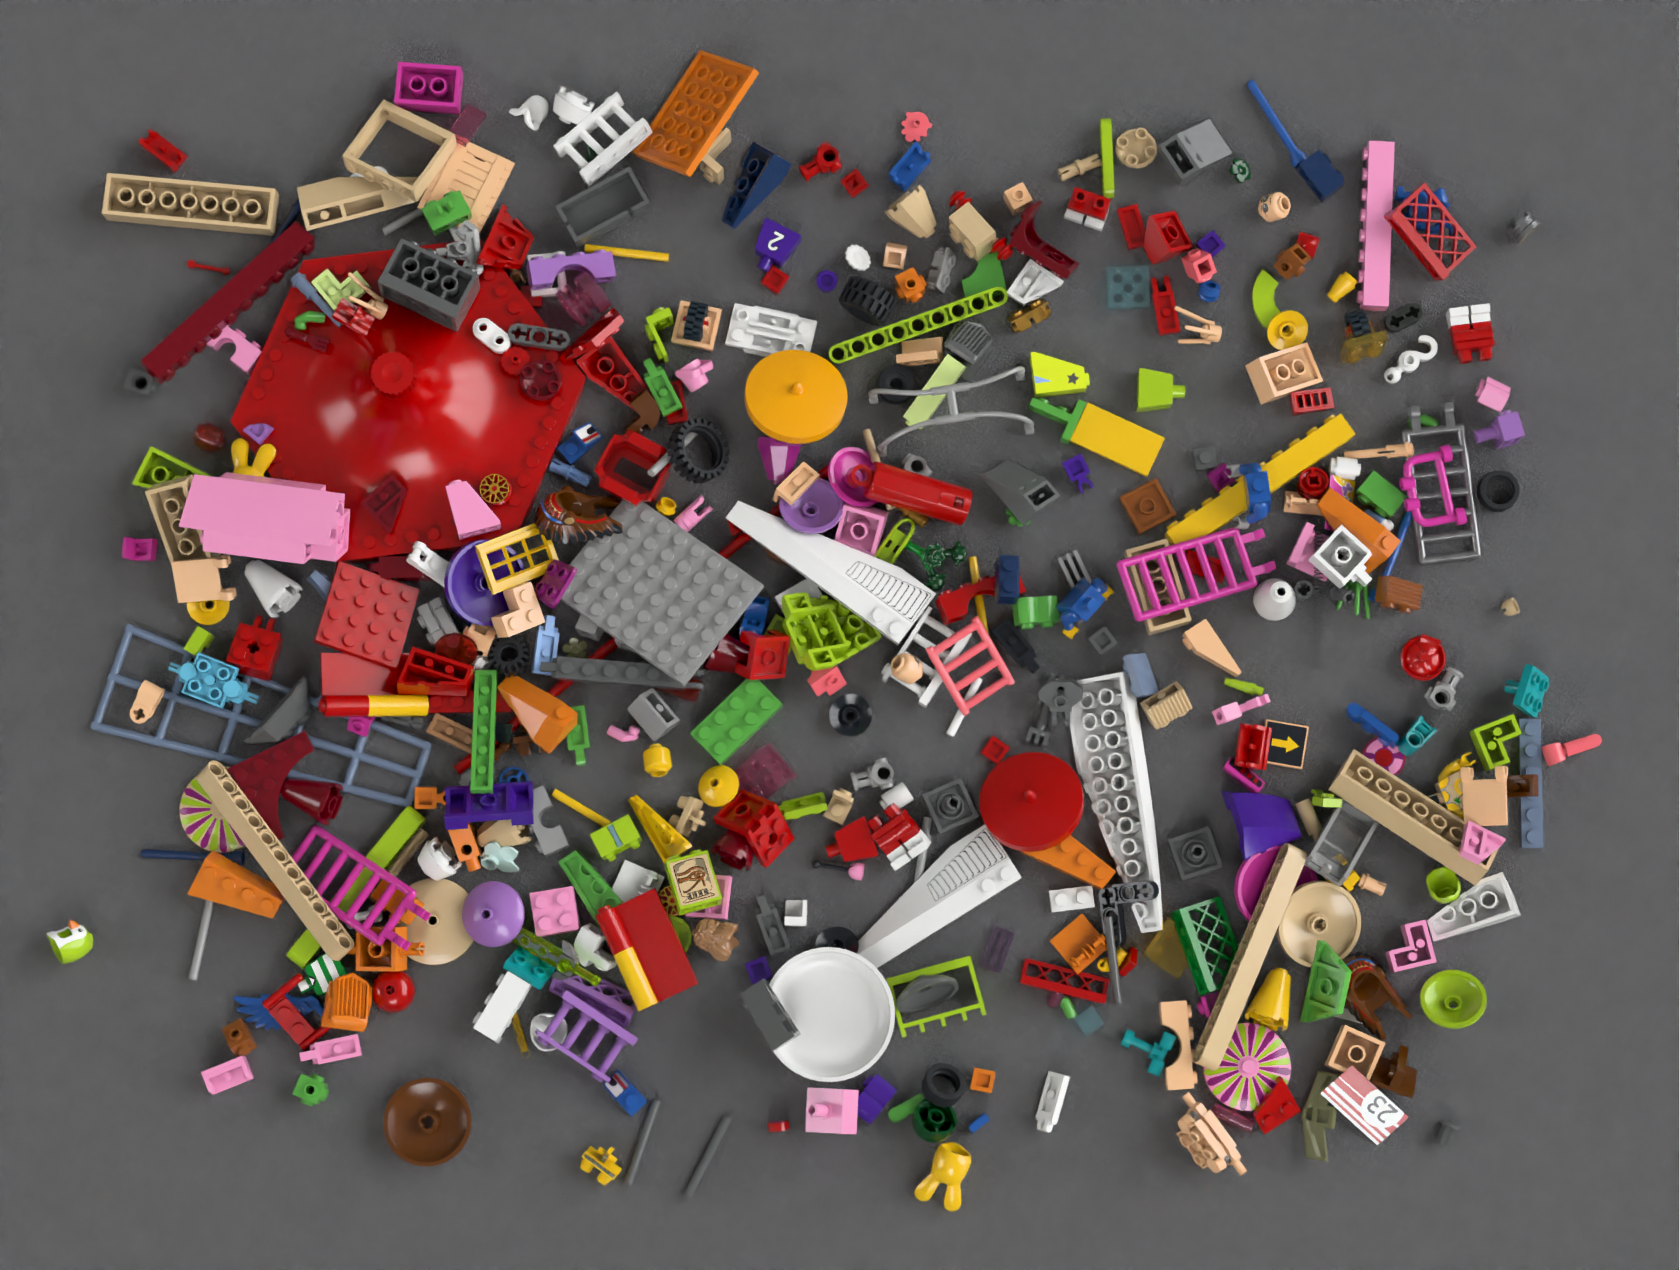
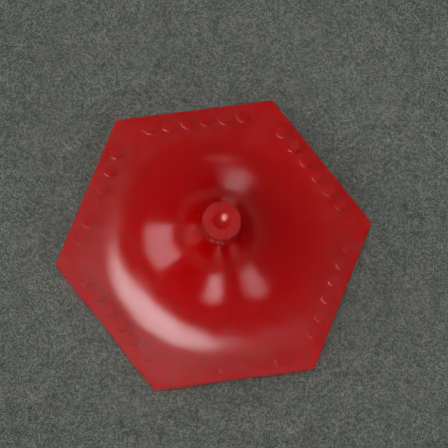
M480 239V247L482 250L484 243ZM452 242L423 245L419 247L424 248L426 250L427 248H430L436 251V248H446V244ZM395 249L303 260L298 273L305 274L306 279L311 283L322 272L329 269L341 284L349 277V272L353 274L357 270L370 285L371 290L381 297L378 280ZM455 260L460 266H462L465 262L462 260ZM483 265L484 271L479 275L480 291L458 332L384 298L383 302L388 305L387 312L381 320L375 318L365 337L345 325L339 328L326 314L324 323L308 322L306 323L305 330H297L302 333H308V336L316 335L330 340L326 353L312 348L307 342L302 343V341L286 336L285 330L287 328H294L296 330L294 319L307 311L323 312L311 299L308 300L297 287L291 286L230 422L242 438L248 442L255 455H257L259 448L264 444H271L275 447V458L267 468L272 478L326 485V491L345 494L344 508L350 509L348 551L336 563L339 561L347 564L379 561V557L409 555L414 550L412 547L415 541L424 543L431 551L459 550L462 546L472 541L481 539L491 540L524 527L537 498L545 472L557 445L573 417L587 379L573 359L566 363L560 361L558 356L564 351L516 345L511 342V349L515 346L527 351V355L530 356V362L535 360L552 361L561 375L562 384L559 392L553 398L546 401H536L523 393L519 385L520 374L515 376L504 371V368L501 366L503 354L495 353L474 336L473 324L480 318L489 319L507 334L510 326L516 323L548 328L502 267ZM318 291L317 294L328 304V302ZM367 292L359 298L366 303L371 299L375 300ZM482 325L479 330L485 331L487 326ZM517 329L516 333H512L516 339L523 335L527 336L526 341H530L529 330H527L528 335L522 334L520 329ZM537 332L533 335V340L541 343L545 340V335L542 332ZM548 334V344H551V340L557 341V345H561L557 339L551 338L552 334ZM499 338L496 340V343L502 344L504 340ZM264 423L273 427L274 430L259 445L243 431L247 426ZM393 474L408 491L392 531L388 534L361 502ZM499 474L510 482L512 495L506 504L494 506L482 498L480 484L486 476ZM455 480L467 481L498 517L501 529L459 540L445 486H448L450 482Z

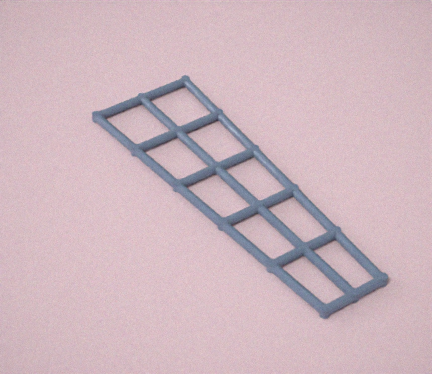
M127 624L94 720L91 723V728L95 731L233 765L246 760L245 758L226 754L236 724L240 722L257 727L262 720L240 714L244 701L241 705L235 703L231 711L179 694L183 682L179 681L178 673L172 690H165L162 697L168 699L156 736L102 723L115 683L139 690L143 683L119 675L132 635L184 654L181 666L187 661L191 662L192 658H196V656L183 649L185 646ZM209 656V657H211V658H214V659H216V660H219V661H221V662L226 663L225 661H222V660L217 659V658H215V657ZM237 674V676L243 678L242 682L248 685V689L251 681L285 695L292 689L273 680L268 682ZM310 695L311 705L318 707L319 703L315 701L316 697ZM176 702L229 719L218 752L164 739ZM373 721L370 726L371 729L422 748L416 769L363 753L368 735L366 737L359 735L354 750L308 735L313 746L351 758L343 783L293 770L289 772L286 778L334 782L341 784L343 787L342 792L403 807L409 805L412 807L414 787L420 784L433 746L428 741ZM298 725L294 730L295 734L293 736L301 733L304 725ZM359 761L412 777L406 798L351 785Z

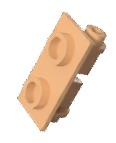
M1285 491L1283 512L1323 516L1316 505L1319 500H1306L1298 492Z

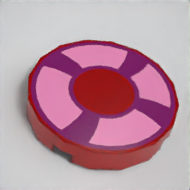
M1377 738L1368 742L1362 751V755L1395 776L1404 767L1405 755L1398 750V747L1396 746L1394 749L1390 746L1386 747Z

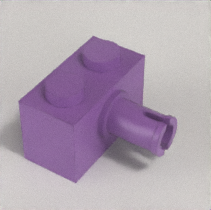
M1510 410L1498 413V416L1494 418L1489 427L1473 431L1477 444L1493 439L1496 450L1515 445L1525 436L1518 411L1511 413Z

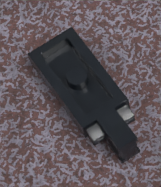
M1006 618L991 630V633L1017 665L1019 664L1021 668L1026 666L1032 674L1040 669L1034 660L1037 657L1034 653L1035 650L1009 618Z

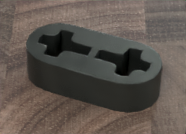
M1410 303L1390 313L1384 321L1385 329L1390 333H1397L1417 323L1423 316V309L1417 303ZM1410 309L1412 311L1417 310L1418 312L1416 318L1414 316L1406 318L1405 315L1410 312ZM1391 318H1393L1394 320H1397L1399 318L1402 319V321H1400L1397 324V327L1395 325L1391 326L1389 324L1391 322Z

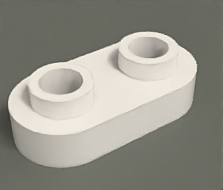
M480 318L474 322V336L492 351L503 354V352H506L511 347V340L508 334L487 318ZM482 325L487 326L485 331H481L479 328ZM502 338L504 341L502 344H497L496 340Z

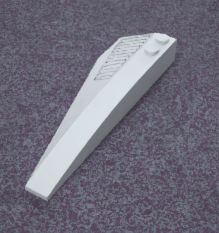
M738 501L726 516L728 521L897 646L936 595V593L900 567L818 533L809 534L797 531L789 526L784 519Z
M983 825L951 845L858 941L859 949L857 954L867 959L876 968H879L1019 881L1022 877L1001 844Z

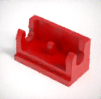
M149 129L148 137L146 139L141 137L138 143L144 150L175 173L188 156L156 131L154 132L152 129Z
M1240 723L1234 766L1248 770L1266 771L1272 728L1257 724Z

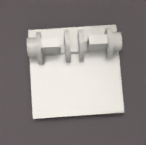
M625 860L612 889L623 902H626L654 888L658 892L664 876Z

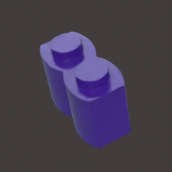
M878 1074L874 1077L869 1075L862 1084L865 1089L861 1094L858 1093L857 1115L869 1125L897 1091Z

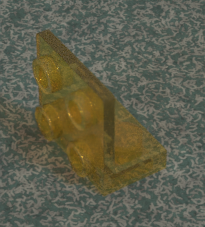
M1166 918L1163 922L1162 930L1157 931L1142 956L1178 979L1187 967L1188 962L1174 926L1175 922L1170 918Z

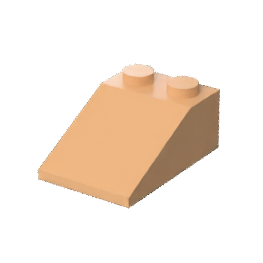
M1307 342L1259 357L1245 365L1261 405L1323 381Z

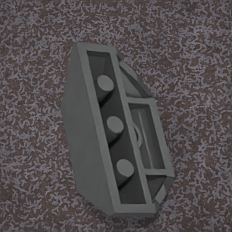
M303 676L244 741L249 745L279 744L293 737L296 727L304 725L309 719L308 714L311 712L310 681Z

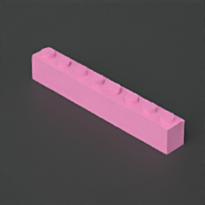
M1369 141L1362 151V160H1365V168H1362L1361 180H1365V188L1361 189V201H1364V209L1361 208L1360 221H1363V229H1360L1359 242H1362V250H1359L1358 262H1362V269L1358 271V283H1361V291L1357 292V303H1360V309L1386 311L1389 307L1392 227L1384 216L1389 211H1392L1395 142Z

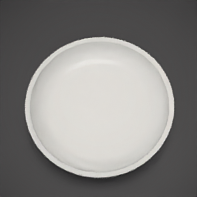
M821 947L794 956L776 972L769 985L801 1033V1035L783 1047L773 1051L789 1069L811 1080L836 1082L853 1078L863 1073L882 1056L893 1033L895 1006L886 980L871 962L846 949Z

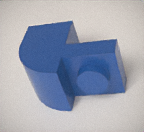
M757 596L745 610L739 634H741V631H751L758 635L764 634L770 598Z

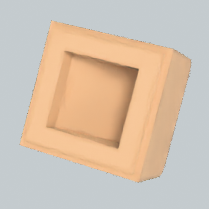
M887 242L883 266L903 270L907 246Z

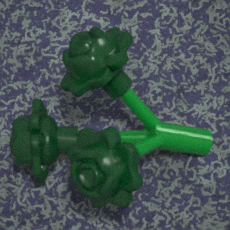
M911 541L904 547L920 557L927 570L925 573L928 576L924 585L932 591L941 589L945 585L944 580L947 576L946 574H936L933 568L940 567L946 557H951L955 566H958L959 562H965L967 552L966 547L961 546L959 541L956 542L952 549L940 547L939 543L927 545L926 549H923Z

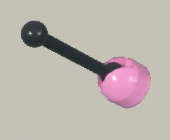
M818 860L812 862L813 868L823 867L846 871L855 880L862 881L864 863H853L849 867L820 863Z

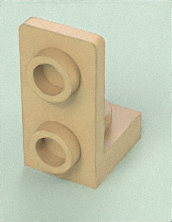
M842 788L839 791L834 789L827 807L828 810L825 811L823 817L843 826L854 803V798L851 797L852 793Z

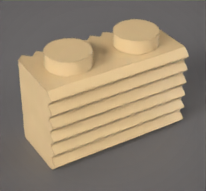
M1177 681L1140 702L1148 721L1156 730L1167 726L1170 721L1177 719V717L1184 716L1193 708L1183 687Z

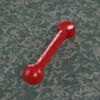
M194 260L187 262V266L190 269L197 267L222 272L223 275L230 274L228 267L218 268L198 264Z

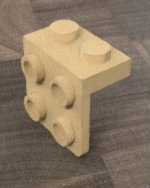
M725 128L723 131L721 130L699 163L700 169L704 172V177L709 182H715L718 185L724 180V170L715 159L731 142V132L728 128Z

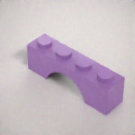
M603 249L596 250L592 254H585V252H576L572 256L556 254L552 258L546 259L542 256L531 258L526 265L530 291L551 289L555 277L566 270H576L585 274L592 284L613 282L616 277L612 251L606 252Z

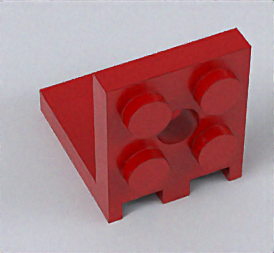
M740 789L734 799L713 817L716 824L745 836L760 865L765 868L795 839L776 803L744 789Z

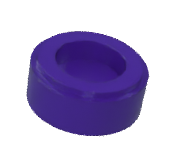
M829 270L820 272L816 279L817 287L822 292H832L837 287V276Z

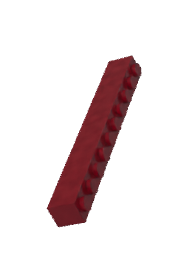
M297 221L294 222L141 360L143 369L160 385L165 381H170L180 367L184 368L191 361V357L196 353H201L211 339L218 338L222 333V329L227 325H232L242 311L246 312L253 305V301L258 297H263L273 283H279L289 269L293 270L299 264V260L303 256L310 255L315 249L314 237Z

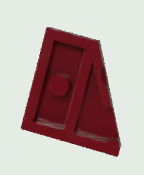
M392 474L367 496L361 504L389 534L392 531L408 490Z

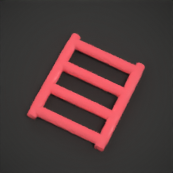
M978 616L973 617L970 624L935 647L930 646L925 649L963 716L970 712L969 709L1008 684L1010 686L1015 683L1009 669ZM976 630L982 641L946 665H943L938 654ZM987 648L992 659L954 684L948 673ZM997 666L1003 677L965 702L959 691Z

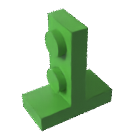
M1038 397L1037 399L1032 398L1028 409L1065 425L1066 429L1060 442L1068 445L1086 406V402L1078 400L1073 413L1070 414L1068 409L1062 406H1057L1056 408L1049 405L1048 400Z

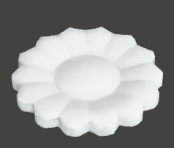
M857 244L850 245L845 252L848 264L853 269L865 271L871 264L868 252Z

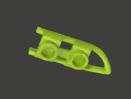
M910 518L899 520L882 542L874 557H878L893 565L914 533V521ZM904 522L911 524L908 536L897 529ZM890 539L892 543L889 548H886L885 545ZM896 546H900L897 552L894 553L893 551L896 548Z

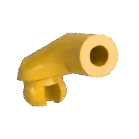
M1118 948L1116 951L1118 968L1128 954L1122 948ZM1108 957L1100 959L1097 963L1098 969L1102 972L1110 971Z

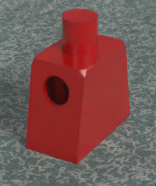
M865 816L834 833L836 842L825 846L828 858L841 854L844 863L879 856L874 840L870 836L871 832Z

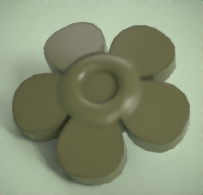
M571 637L569 643L563 645V651L567 653V657L576 658L577 655L579 658H584L586 656L584 649L587 648V643L585 640L578 642L577 637Z

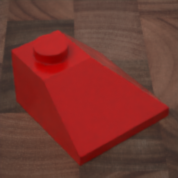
M1176 211L1148 217L1143 247L1152 265L1168 261L1194 248Z

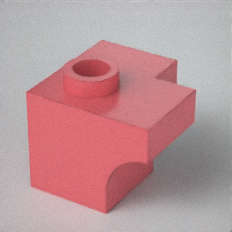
M837 666L816 671L811 670V675L807 679L817 697L825 691L831 696L847 684Z

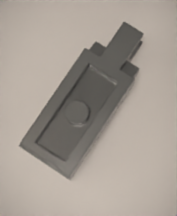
M765 895L756 897L760 908L755 910L756 917L770 956L791 949L774 903L768 905Z

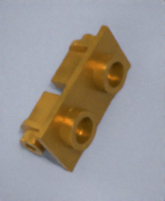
M1035 299L1028 304L1029 307L1023 310L1017 309L1010 313V317L1006 320L1014 324L1011 326L1014 333H1021L1032 327L1030 318H1033L1035 324L1049 318L1052 312L1049 306L1045 307L1049 303L1044 299Z

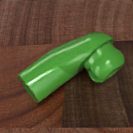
M307 311L294 319L295 329L305 330L306 323L308 322L324 323L325 313Z
M1426 414L1420 415L1421 426H1439V421L1436 418ZM1407 419L1408 426L1411 429L1410 419Z

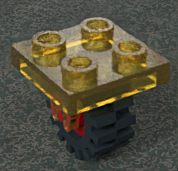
M1363 309L1345 313L1344 323L1346 330L1344 332L1347 340L1344 341L1340 354L1342 363L1349 362L1352 364L1360 361L1361 358H1376L1380 356L1388 340L1386 330L1375 333Z

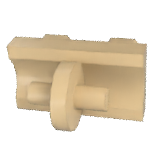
M680 796L677 806L684 809L682 815L679 817L673 814L668 823L681 835L689 837L691 830L696 831L699 824L706 825V822L701 820L704 811L701 810L704 802L692 796Z

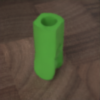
M921 1093L904 1101L903 1104L890 1109L888 1112L889 1119L896 1123L908 1117V1115L914 1114L915 1108L924 1100Z

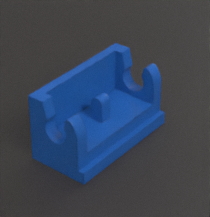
M915 142L889 172L888 179L905 192L931 162L929 152L925 153L922 151L920 144Z

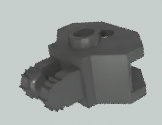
M1049 678L1040 685L1039 699L1050 707L1052 726H1057V712H1065L1064 724L1065 726H1070L1072 707L1083 699V686L1073 678Z

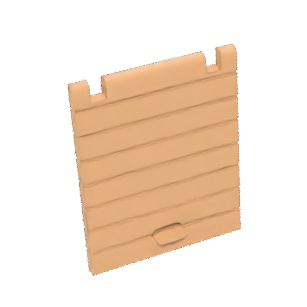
M455 135L457 147L427 187L417 208L422 210L429 201H438L444 198L443 196L446 193L460 190L472 214V218L468 221L478 227L480 235L515 163Z

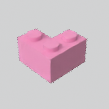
M1426 919L1400 926L1405 947L1385 952L1390 973L1437 962Z

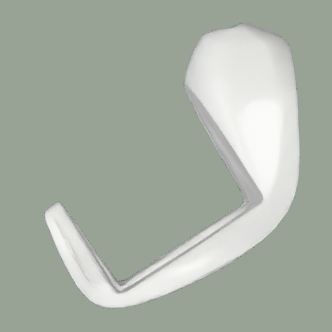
M534 95L528 98L520 108L510 109L509 113L513 116L523 114L526 125L530 129L537 131L541 122L548 114V101L542 96Z

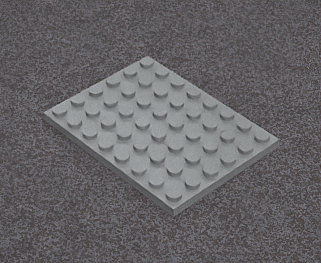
M622 500L609 517L622 524L623 533H614L612 536L604 535L603 539L595 537L593 541L589 540L570 564V566L577 569V573L560 600L682 686H685L764 586L761 582L646 503L642 502L635 507Z

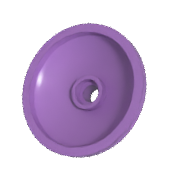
M821 478L792 505L788 504L781 497L779 502L780 513L785 522L795 530L809 534L822 533L833 528L841 519L844 506L843 500L835 493L830 482Z
M497 881L484 882L476 886L466 897L462 909L463 924L469 936L477 943L487 947L503 946L511 942L522 928L524 922L523 902L519 894L511 886ZM487 910H488L489 913H490V915H489L488 918H486V916H485V912H486Z

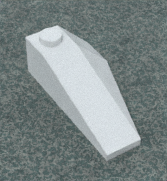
M1503 872L1481 879L1476 886L1474 885L1451 904L1445 906L1428 919L1427 923L1435 942L1521 915L1512 890Z

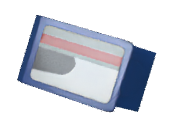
M588 422L573 430V435L557 449L573 465L604 437Z
M619 1070L610 1077L609 1083L605 1081L602 1084L631 1117L648 1102Z

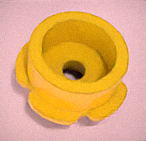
M662 497L661 500L657 501L656 508L660 514L667 517L675 514L676 503L668 497Z

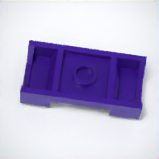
M532 781L493 784V793L471 794L470 785L445 787L446 814H444L446 830L468 829V822L511 819L512 826L534 824V790Z

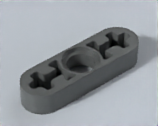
M520 323L513 324L508 330L511 342L516 345L554 351H564L570 345L569 335L563 330ZM517 329H520L522 334L528 335L527 330H529L530 341H526L527 336L523 335L516 339L512 333H516ZM537 332H542L545 335V340L541 343L533 340V335ZM548 334H552V339H558L559 336H563V340L566 342L557 345V341L551 340V344H548Z

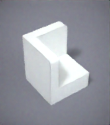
M807 900L786 901L785 926L807 927Z

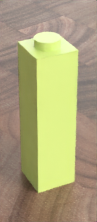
M947 354L922 390L955 384L966 369V366ZM947 394L917 396L903 415L907 419L905 423L911 426L929 420Z

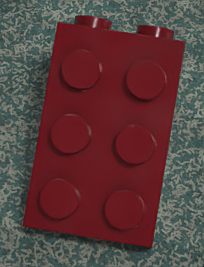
M1038 200L1035 204L1031 203L1029 207L1024 209L1020 216L1023 220L1012 229L1010 233L1012 238L1009 243L1015 246L1020 254L1029 255L1034 258V262L1039 266H1046L1051 269L1055 276L1067 279L1080 263L1039 237L1034 226L1035 215L1042 204Z

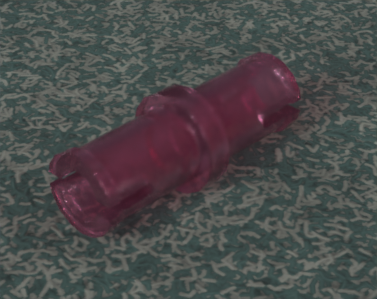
M1217 1103L1213 1104L1211 1109L1217 1119L1226 1122V1125L1230 1127L1233 1125L1247 1131V1133L1252 1131V1125L1255 1124V1120L1238 1114V1111L1235 1109L1231 1111Z

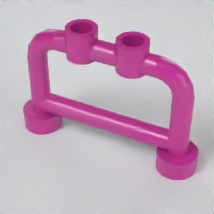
M1450 445L1439 446L1438 451L1412 456L1407 459L1403 466L1404 478L1399 479V485L1401 490H1407L1408 499H1404V507L1406 512H1412L1414 520L1423 527H1432L1454 522L1456 525H1462L1467 522L1464 508L1454 509L1445 472L1444 463L1450 462L1453 459ZM1434 461L1446 515L1423 518L1420 512V500L1415 490L1416 482L1412 476L1411 468L1415 464Z

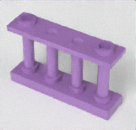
M564 988L559 995L563 998L561 1002L563 1005L544 1033L539 1029L535 1030V1033L538 1035L537 1040L546 1046L549 1043L579 1062L592 1071L591 1076L602 1083L605 1080L609 1083L611 1078L605 1074L623 1046H627L628 1043L634 1046L638 1038ZM576 1007L581 1010L579 1014L581 1017L561 1045L551 1037L568 1011ZM594 1019L599 1022L597 1026L599 1029L579 1057L569 1049L587 1022H591ZM612 1031L617 1035L615 1038L617 1041L597 1069L587 1061L605 1034H609Z

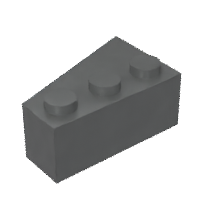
M766 979L760 980L740 994L742 996V1005L747 1011L750 1010L755 1025L763 1033L772 1051L783 1047L801 1035Z

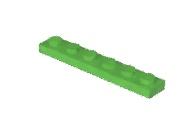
M475 670L471 794L493 793L497 670Z

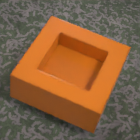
M974 1067L970 1089L992 1093L996 1072Z

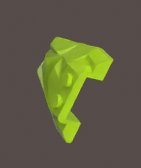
M801 592L783 595L782 612L785 616L782 624L785 634L791 637L790 645L797 662L805 664L812 671L832 668L879 641L882 637L880 632L837 600H829L826 595L815 598L809 597V593Z

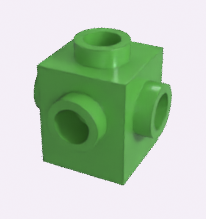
M312 1073L311 1077L301 1074L293 1095L302 1098L301 1103L313 1107V1104H320L321 1101L324 1102L329 1093V1089H327L328 1084L323 1082L324 1077ZM312 1086L314 1087L313 1093L310 1091Z

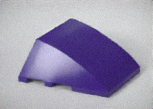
M1222 790L1226 808L1231 810L1240 837L1239 847L1244 861L1259 852L1261 854L1265 853L1271 847H1279L1301 838V832L1291 803L1287 799L1267 794Z

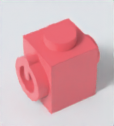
M1193 249L1181 258L1187 276L1194 279L1196 283L1210 280L1213 274L1217 272L1211 254L1203 250Z

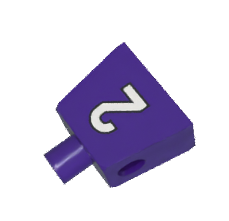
M765 218L755 246V254L761 257L757 268L768 272L772 263L782 267L801 243V235Z

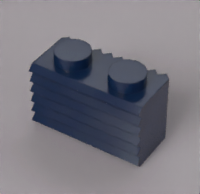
M1000 555L994 563V585L996 586L994 588V602L996 604H1016L1019 599V556Z

